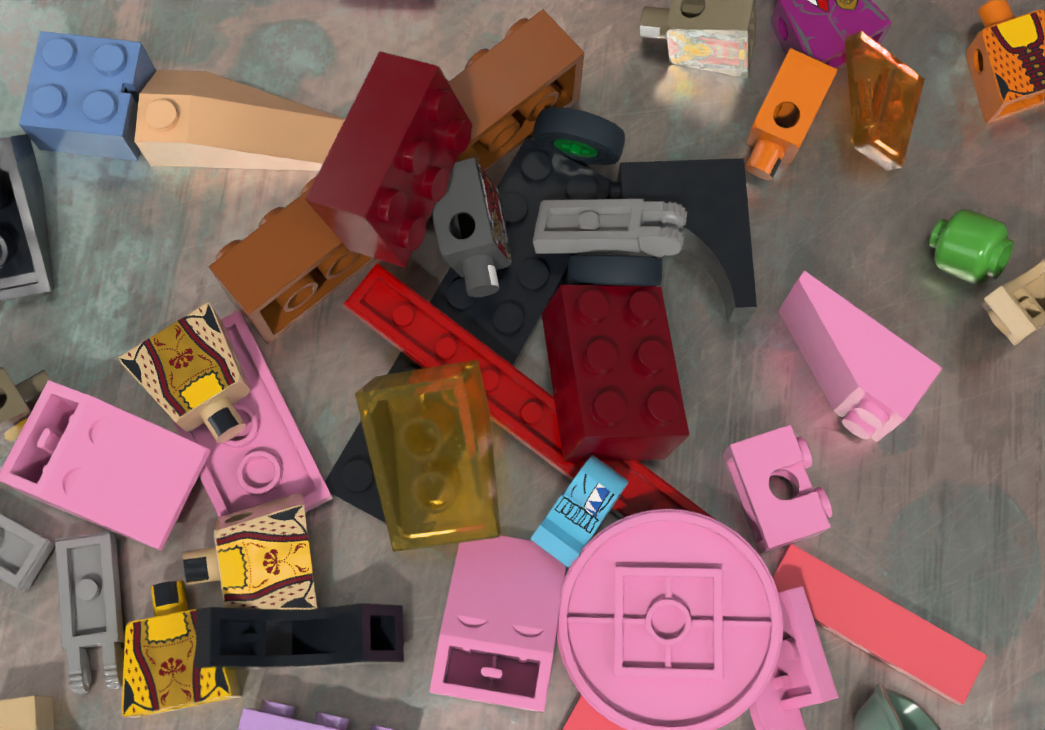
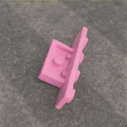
M802 586L778 593L783 615L782 645L775 670L767 686L749 707L755 730H806L800 708L838 698L804 587Z

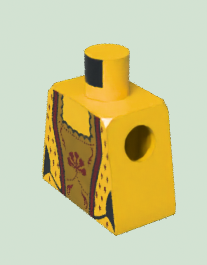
M170 581L151 586L154 617L131 621L127 623L125 628L122 716L142 717L242 697L235 670H228V668H196L197 609L188 610L185 582Z

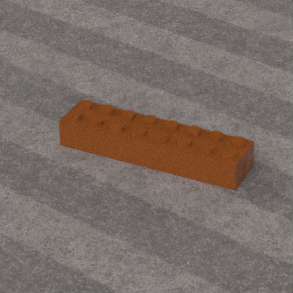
M544 9L529 20L528 18L518 20L507 31L505 39L490 50L484 48L475 53L469 59L462 72L450 81L447 79L473 124L469 145L463 153L459 154L456 162L475 157L483 170L487 172L518 148L526 137H532L536 118L542 109L551 107L568 108L580 99L585 52ZM316 177L311 179L302 189L301 195L285 208L277 207L268 212L261 219L259 228L242 241L239 239L225 245L218 252L216 261L208 266L232 303L241 311L243 316L267 344L376 259L350 251L307 203L305 198Z

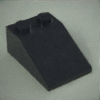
M27 134L0 139V301L54 290L43 185L32 142Z

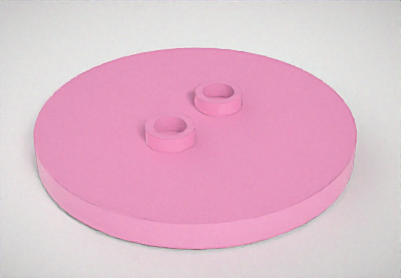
M660 509L640 512L614 522L600 531L584 546L578 558L572 562L560 590L562 598L556 633L560 654L569 677L577 690L597 712L624 729L716 730L739 717L756 701L767 686L775 670L783 638L782 607L775 582L766 564L754 548L737 532L713 518L685 510Z

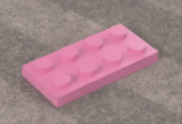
M239 310L222 318L221 320L224 323L251 389L247 396L233 404L246 426L235 437L225 442L217 443L205 423L191 431L185 432L173 420L180 436L211 450L199 477L218 517L220 518L298 493H302L305 513L333 499L243 314Z

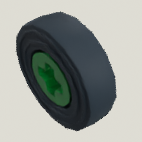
M551 107L542 109L536 118L532 132V139L538 146L549 148L574 162L590 165H612L617 163L625 145V133L615 123L600 116L570 108Z
M574 255L569 257L568 281L573 283V285L660 286L662 281V260L657 257L633 255Z

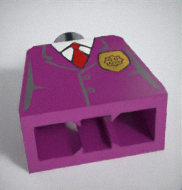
M778 0L771 17V26L785 56L789 49L792 48L836 69H840L878 48L892 24L888 16L872 0Z

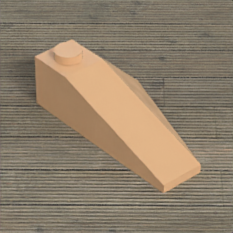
M157 70L139 93L134 142L150 166L319 171L345 119L207 71Z

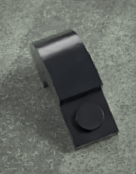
M359 603L310 610L222 607L197 609L196 668H228V670L296 669L404 662L403 605Z

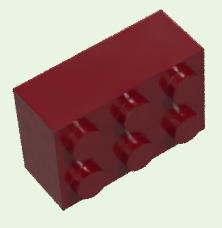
M379 51L305 198L307 203L350 251L405 268L412 252L418 249L423 242L426 223L436 202L440 201L447 191L450 172L459 154L467 149L473 126L440 67Z
M560 285L541 315L564 462L588 461L592 455L601 461L666 459L690 434L662 288L652 286Z

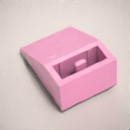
M48 380L0 470V482L32 499L162 551L211 450L93 396Z
M462 529L429 692L437 695L543 713L562 598L560 590L565 578L566 566L531 540Z

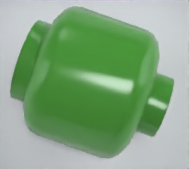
M961 209L949 220L944 218L939 220L931 234L929 246L935 248L934 261L940 271L971 284L984 283L989 277L997 279L1001 275L1012 254L1014 241L1008 239V229L1003 222L970 209Z

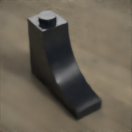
M744 158L620 162L617 181H609L608 199H644V202L664 201L669 203L670 201L671 203L676 202L678 205L682 204V207L687 212L686 225H683V229H678L684 237L683 248L702 263L715 281L725 305L727 322H748L757 307Z

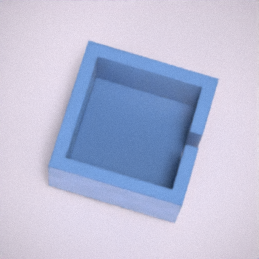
M40 31L19 125L39 150L138 161L140 149L134 140L139 93L154 75L156 69L141 42Z

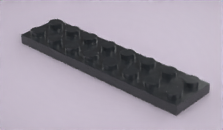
M526 137L497 186L502 197L512 259L511 265L496 270L499 290L492 295L484 297H470L467 294L465 278L461 277L450 267L429 303L515 367L542 319V312L568 273L569 257L578 255V253L536 254L533 237L540 203L543 200L608 199V183L612 180L549 148H542ZM400 352L325 483L333 497L417 542L487 416L403 352Z

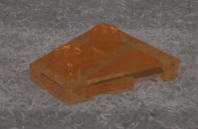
M859 32L847 36L845 50L854 148L887 171L903 168L925 79L865 33Z

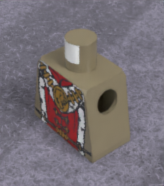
M671 0L670 9L644 6L640 21V36L667 39L669 60L675 65L748 78L756 38V0Z

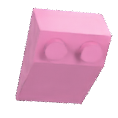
M805 270L778 310L833 411L844 418L842 423L851 433L862 439L868 440L872 438L878 442L903 423L943 369Z

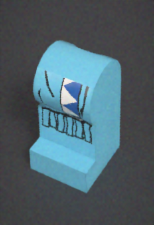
M592 455L571 484L561 494L530 540L570 568L572 562L578 558L584 546L594 537L629 481Z

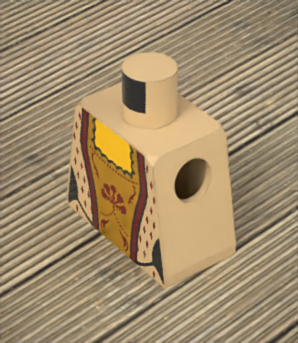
M209 302L118 357L129 373L185 432L191 431L205 423L216 442L222 443L235 437L245 428L246 425L233 404L247 396L251 389L224 323Z
M302 493L292 494L220 517L214 523L216 547L183 551L186 584L192 585L220 580L225 608L292 610L317 608Z

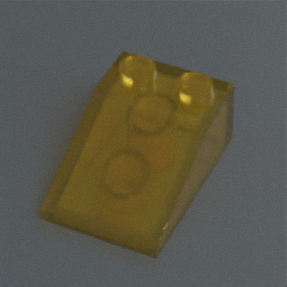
M478 360L376 376L355 393L393 552L499 538L501 529L490 412Z

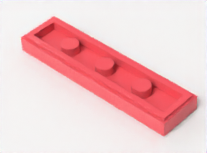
M790 544L787 546L772 574L778 593L803 586L816 624L956 705H964L987 658L986 654L795 545Z

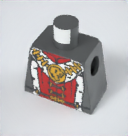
M474 157L454 164L449 175L447 191L444 197L436 202L431 213L443 259L461 277L465 278L468 296L484 297L492 295L499 290L496 270L511 265L512 259L501 193Z

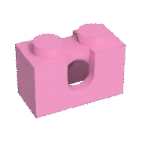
M791 425L730 444L722 454L759 555L820 535L831 528L828 518L832 517L829 499L822 487L813 489L806 472V468L812 467L810 450L801 436L796 438ZM777 475L786 478L793 488L792 499L781 500L775 497L769 488V478Z

